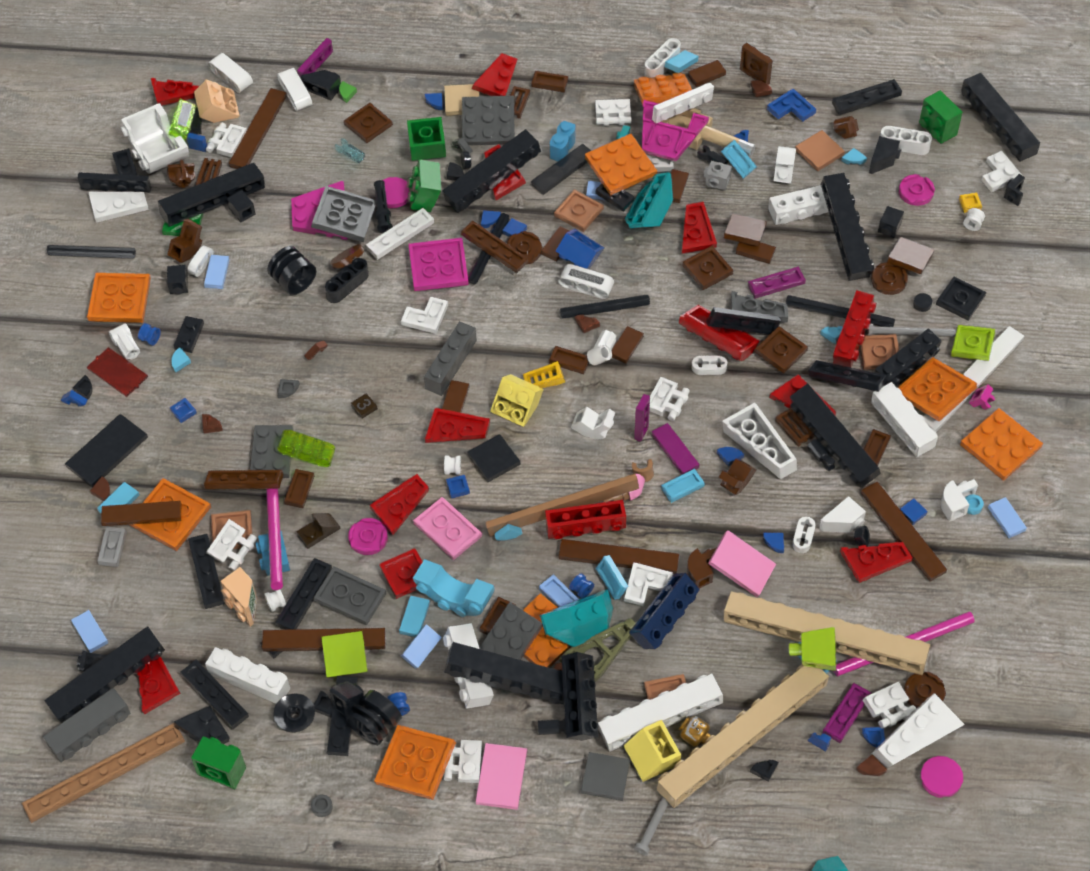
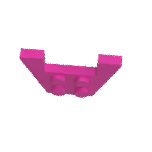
M644 100L643 151L646 154L676 162L706 126L709 117L693 113L687 129L664 122L655 123L652 120L653 108L658 103Z
M344 181L328 185L329 187L345 191ZM325 187L291 198L293 231L314 235L321 233L326 234V237L338 236L343 240H348L346 237L311 227Z

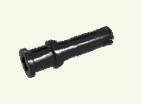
M377 180L374 182L377 204L375 217L378 219L377 231L385 233L393 227L390 222L391 211L387 206L385 182Z

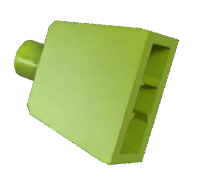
M835 627L801 633V643H789V655L802 656L803 666L836 671Z

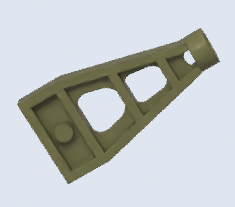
M628 618L624 622L592 636L585 643L570 648L563 655L575 652L585 653L589 649L598 647L604 653V657L598 664L594 665V678L596 682L603 676L632 635L629 632L636 623L631 618ZM614 635L619 642L613 649L609 650L602 641Z

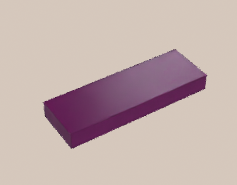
M326 38L297 70L299 77L303 74L316 72L333 53L331 39Z
M798 266L748 281V287L754 299L803 285L806 279Z
M643 394L635 410L634 440L639 442L642 441L649 428L650 396Z
M668 423L652 431L654 439L682 475L699 468L700 464Z
M853 683L822 733L831 736V739L841 743L864 708L865 703L863 699L872 693Z

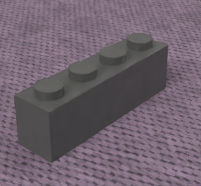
M460 321L458 322L424 376L426 390L440 396L443 395L477 341L475 327Z
M112 688L44 735L43 738L58 760L63 762L72 758L75 752L81 748L89 746L98 736L106 734L115 724L123 722L131 713L124 700Z

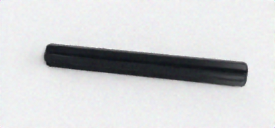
M500 214L491 232L499 239L503 234V229L510 220L508 214ZM483 250L468 276V282L473 285L477 284L491 255Z
M48 245L47 254L54 256L135 258L136 249L130 247Z
M646 294L560 308V316L564 319L577 315H589L646 306L650 304V298Z

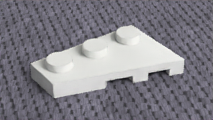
M89 192L96 223L149 210L144 192Z

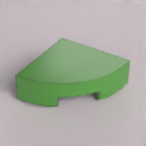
M344 81L341 82L339 87L340 95L347 103L357 93V88Z

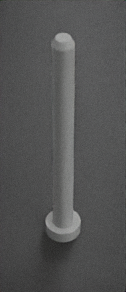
M870 324L867 336H873V334L920 335L928 328L875 327L873 324ZM929 328L936 336L955 337L956 335L955 329Z
M663 796L641 842L636 843L634 847L636 852L647 856L650 851L648 845L668 805V801Z

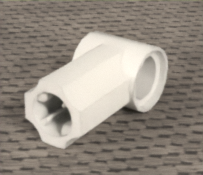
M126 323L108 331L114 345H118L125 359L133 360L137 358L140 350L133 340L131 331Z
M607 330L601 332L594 348L587 353L590 364L596 366L612 358L611 350L616 342V335L613 332Z

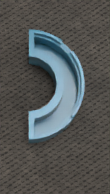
M425 559L413 577L417 585L416 589L419 592L426 594L437 602L441 609L446 611L450 609L461 617L480 615L495 591L494 585L476 579L473 584H466L456 580L441 565Z

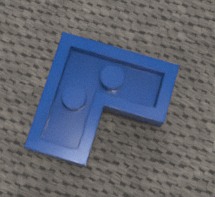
M791 89L767 105V110L777 119L792 112L803 122L816 114V108L794 89Z

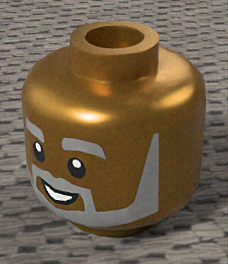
M688 716L679 728L681 731L680 737L693 747L698 746L700 743L704 745L711 736L708 733L710 726L698 716H692L691 718Z

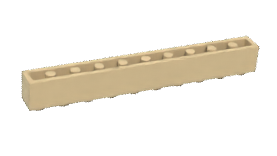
M731 591L724 610V622L801 642V633L835 627L836 652L923 675L929 655L930 644L924 641L886 633L880 629H871L861 624H852L842 619L826 617L820 613L807 612L801 608L788 607L782 603H773L763 598L747 596L744 593Z
M801 664L796 669V672L793 675H787L778 687L774 686L769 689L763 699L758 698L753 702L749 710L740 712L734 722L725 724L719 734L716 736L711 735L706 740L705 745L701 748H695L690 753V757L685 761L683 759L680 760L671 772L663 773L658 779L657 791L673 808L678 806L826 687L829 676L822 669L806 667Z

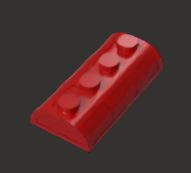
M699 304L680 316L679 324L685 327L687 331L697 334L702 340L712 343L719 350L732 355L736 360L744 361L758 346L759 340L744 331L708 326L706 320L711 311Z

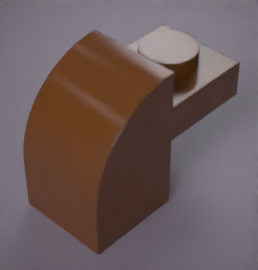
M190 219L184 220L181 234L171 239L167 255L180 263L190 260L201 247L203 241L200 239L202 226Z
M736 458L728 472L722 471L719 475V478L722 479L720 485L733 494L738 495L750 482L757 469Z
M697 548L688 558L687 575L699 589L713 583L714 573L710 568L712 566L708 562L716 548L707 549L703 554Z

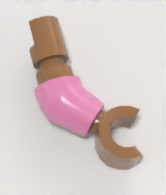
M652 459L647 461V467L643 469L637 468V463L632 462V471L637 476L639 489L603 500L602 502L622 499L623 501L628 499L631 501L640 496L644 483L651 480L654 476Z

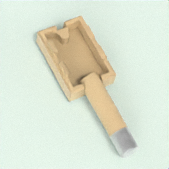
M692 108L661 122L687 129L693 113L704 114L701 113V110ZM709 117L706 126L688 146L698 150L703 140L725 148L733 140H736L749 157L753 155L755 150L754 144L711 128L712 117Z

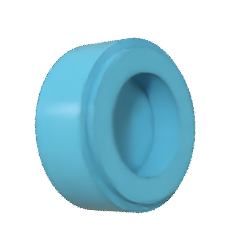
M975 494L965 497L969 503L967 513L972 515L979 514L984 505L982 498Z

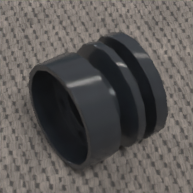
M287 246L279 250L271 258L267 267L268 274L290 295H297L306 290L312 284L317 273L316 267L294 246Z
M369 690L360 700L361 706H355L352 709L353 712L346 716V721L361 738L378 746L383 741V738L388 735L387 729L392 730L402 719V714L384 695L375 690Z

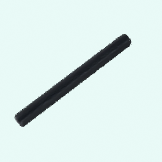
M788 295L786 299L787 306L846 319L850 309ZM871 313L870 324L880 327H894V318Z

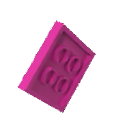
M462 238L409 244L414 291L469 285Z

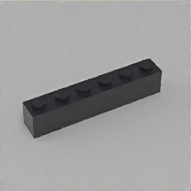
M982 73L963 81L962 95L969 100L972 107L979 112L982 119L989 124L992 131L999 136L1002 143L1009 148L1012 155L1019 162L1038 153L1040 141Z
M526 129L442 190L445 200L457 213L468 208L475 200L480 199L502 180L508 178L517 169L522 168L529 160L535 158L541 152L539 141Z
M255 163L245 165L159 200V213L169 227L186 219L227 204V198L241 190L246 195L264 189V175Z
M845 173L823 176L820 185L848 281L869 278L874 270V263L869 258V246L864 241V229L860 227L859 212L854 207L855 198L849 190L850 181L846 179Z
M808 383L790 396L791 408L796 414L800 412L805 425L808 428L811 426L815 430L813 433L820 442L823 440L827 446L825 448L831 456L836 455L839 459L837 463L843 470L847 469L851 473L849 477L854 484L857 485L859 483L863 488L881 474L876 463Z
M147 626L44 701L56 718L63 723L110 689L124 684L130 675L142 671L148 662L160 658L165 649Z
M452 642L444 673L450 674L453 677L470 679V681L475 683L488 684L494 688L507 689L512 693L529 695L534 699L548 700L553 704H564L562 671Z

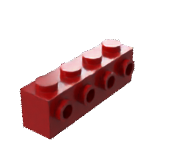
M856 290L833 353V364L852 368L853 362L857 361L859 346H862L864 343L865 329H869L871 313L874 314L877 303L874 302L873 294Z
M623 500L545 510L548 539H562L567 536L578 537L588 533L599 534L603 531H619L626 528L627 516Z

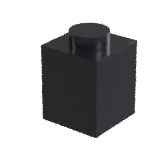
M243 190L227 198L229 210L240 223L256 215L253 202Z
M887 206L880 220L878 233L895 238L901 226L904 211Z
M186 265L167 266V285L170 294L188 293Z

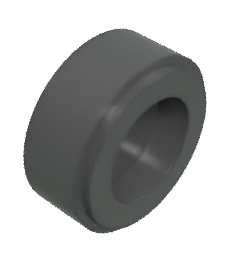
M321 794L313 798L311 809L316 816L326 817L332 812L333 804L330 797Z

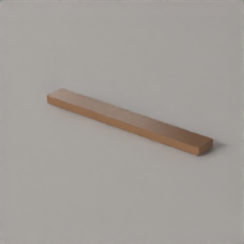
M636 474L628 475L485 523L489 535L492 537L507 524L523 527L545 520V510L594 504L639 489Z
M173 723L22 802V805L32 823L184 743L185 740L180 730L176 729Z

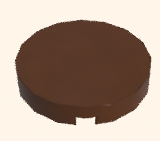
M521 231L518 234L515 233L507 241L509 246L528 258L526 265L537 261L541 256L542 243L539 237L532 232Z
M357 244L346 249L330 262L333 269H340L349 265L355 257L359 258L364 253V248L361 244Z
M889 262L880 263L871 274L873 287L885 295L899 294L905 289L908 282L906 270Z
M924 672L923 675L914 673L907 679L904 686V691L909 698L907 703L910 706L914 705L917 709L933 694H936L944 701L946 691L943 681L937 675L930 672Z

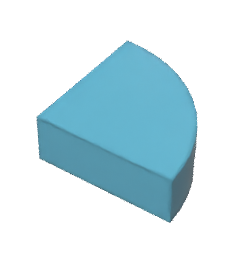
M855 148L842 157V162L849 165L850 163H858L860 165L867 161V157Z
M825 327L821 330L820 335L836 344L843 327Z
M178 348L172 356L171 362L174 371L178 372L191 363L190 358L181 348Z
M507 524L494 535L496 540H510L523 533L520 527Z

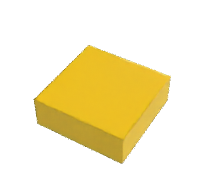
M977 193L960 195L959 201L964 213L968 212L971 208L982 209Z

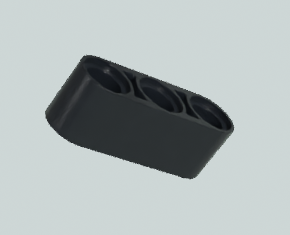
M354 259L352 263L345 266L326 282V297L330 303L340 302L367 280L369 271L365 259Z

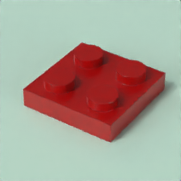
M415 548L379 564L396 599L417 590L413 577L423 561Z

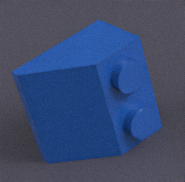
M573 229L565 234L556 252L559 253V257L563 260H570L575 263V266L589 269L605 247L578 230Z

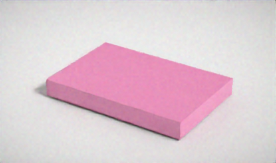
M443 497L413 520L414 524L452 560H455L482 537V533Z
M730 531L724 533L708 562L709 565L756 597L761 594L776 563Z
M485 744L476 805L518 810L527 748Z

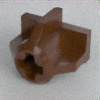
M853 116L835 119L833 123L834 131L844 139L857 136L856 131L859 128L857 119H854Z
M180 160L179 164L168 165L167 175L169 180L180 188L189 186L196 177L194 163L184 164L183 160Z

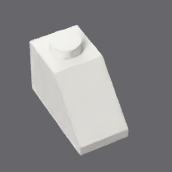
M848 496L821 519L819 529L822 532L850 533L857 526L864 524L866 511Z

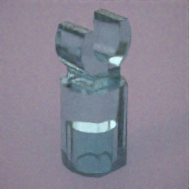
M341 139L343 146L335 144L337 152L344 153V155L355 162L360 163L364 160L365 153L348 144L346 139Z

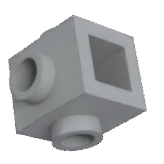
M711 161L709 167H706L704 171L705 185L726 190L731 178L732 166Z

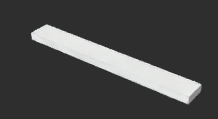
M1009 326L993 342L989 361L976 360L963 375L975 381L978 388L1023 341L1024 335ZM976 389L940 422L925 414L923 417L927 425L937 432Z

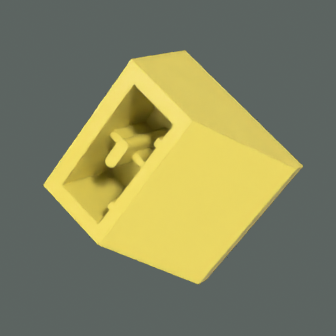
M511 374L504 376L500 382L490 412L524 427L537 408L544 389Z
M662 720L644 727L624 745V749L642 782L674 768L676 763L681 760V753Z

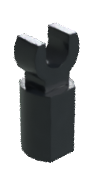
M703 145L702 149L705 153L697 152V157L701 160H707L708 163L714 161L728 164L726 158L714 151H710V148L706 145Z
M818 439L811 441L808 444V450L818 462H822L829 472L835 468V460L829 456L828 450Z
M565 718L562 721H559V719L538 720L539 735L560 734V732L566 734Z

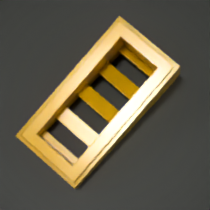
M558 361L523 374L524 380L531 384L530 378L534 377L535 383L533 385L540 388L565 383Z

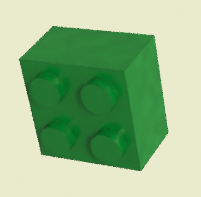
M939 90L924 99L919 123L934 139L942 144L957 136L963 112Z
M442 117L407 120L412 161L446 157Z
M419 159L417 165L413 167L412 176L407 180L410 209L420 210L424 208L427 212L432 211L442 191L440 163Z
M203 736L191 757L197 775L234 790L246 770L240 749L234 745L227 746L221 744V741L213 737L209 739Z

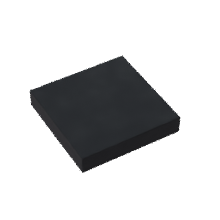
M954 276L936 301V305L969 321L987 292Z
M500 434L467 452L469 458L487 482L521 465L519 458Z

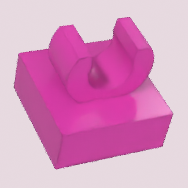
M987 384L976 389L969 404L974 408L979 405L985 410L991 408L988 402L990 403L995 400L994 396L991 395L993 388Z

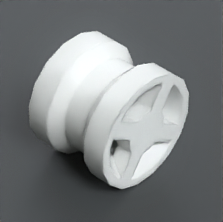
M977 208L969 209L967 217L963 222L964 226L972 231L979 230L982 225L981 222L985 218L984 212Z
M445 455V475L450 473L461 474V456L450 457Z
M281 590L264 594L271 612L275 611L278 607H285L286 602Z

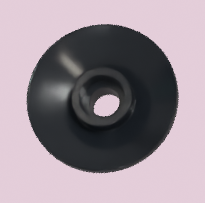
M302 694L286 695L275 705L273 712L274 720L277 726L286 732L295 733L303 731L314 720V704L307 696ZM294 714L299 715L297 718H292Z

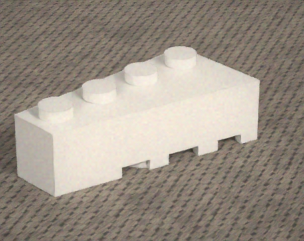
M756 403L722 421L723 432L779 479L797 470V459Z
M933 694L871 754L887 769L965 724L936 694Z

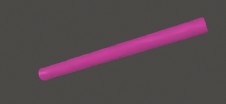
M266 489L270 583L273 590H280L283 587L279 495L278 489Z
M969 611L908 635L905 638L927 642L974 623V616ZM853 657L837 663L834 673L838 677L874 662Z

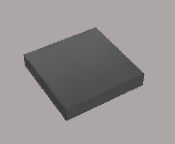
M589 752L581 793L623 801L630 759Z

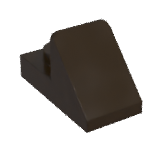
M330 513L311 514L313 522L296 531L297 536L307 549L341 529Z

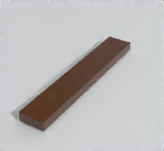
M270 88L233 154L229 167L239 169L250 164L283 105L287 92Z
M878 481L861 490L862 496L898 542L905 544L913 557L912 560L930 582L947 572L943 563Z
M561 539L560 560L599 564L604 556L610 555L616 567L632 568L633 563H638L669 571L672 574L677 573L679 553Z
M385 628L263 630L262 650L263 652L323 650L322 637L359 631L363 633L365 650L385 649Z

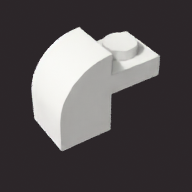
M778 147L774 174L775 182L791 184L796 148Z
M585 407L576 413L571 428L583 436L593 439H604L614 423L615 412L608 409L601 414H597L590 408Z
M974 479L968 482L963 481L958 486L954 481L946 485L941 499V509L949 522L967 514L969 503L965 497L975 494L978 487Z

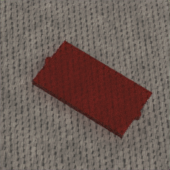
M109 347L99 356L97 355L96 359L87 366L89 371L125 397H128L135 389H138L139 385L148 378L146 373Z

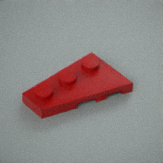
M501 53L473 84L472 89L490 96H506L518 59Z
M435 408L425 437V443L484 439L490 426V418Z
M416 474L370 504V509L391 534L394 535L428 493L429 487Z

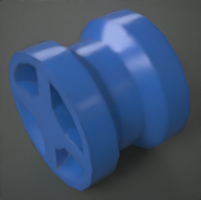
M144 323L139 330L138 339L140 341H147L148 344L153 346L158 342L161 330L157 327L152 328L150 324Z
M581 573L572 580L569 588L572 591H576L582 599L591 593L594 583L587 581L586 576Z
M398 692L387 697L398 708L402 716L410 711L409 704H406V693Z

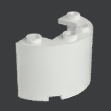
M160 103L121 119L123 123L121 130L125 137L128 136L133 148L131 152L135 160L139 159L138 163L142 171L146 170L150 174L189 157L187 144L181 136L177 137L170 127L167 113Z

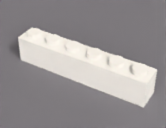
M713 674L708 676L702 675L694 682L689 684L683 683L673 691L662 692L652 700L646 699L640 702L638 706L628 707L617 715L604 717L598 722L599 731L610 752L624 746L641 729L662 720L665 727H668L686 719L688 716H694L722 704L723 694Z

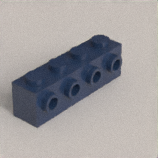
M686 573L673 574L629 633L643 649L658 648L662 644L664 637L672 631L676 621L684 615L688 605L696 599L700 589Z

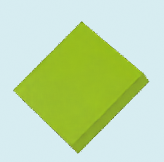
M958 325L951 357L989 361L995 329Z
M362 631L322 637L327 678L368 672Z

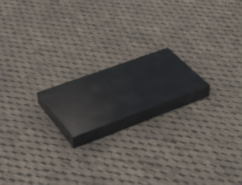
M119 414L72 456L65 465L93 488L101 477L109 474L144 442L148 435L122 414Z

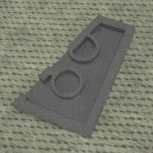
M731 291L732 310L779 316L781 322H788L787 304L768 299L761 301L754 299L752 295L747 294L745 297L737 295L738 292Z

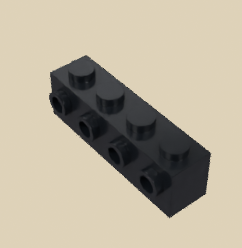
M928 328L878 366L874 373L886 375V383L883 387L891 382L896 386L904 377L907 378L917 367L924 365L930 357L937 355L940 351L939 347L942 340Z
M580 652L563 655L561 660L566 738L580 741L598 738L593 655Z

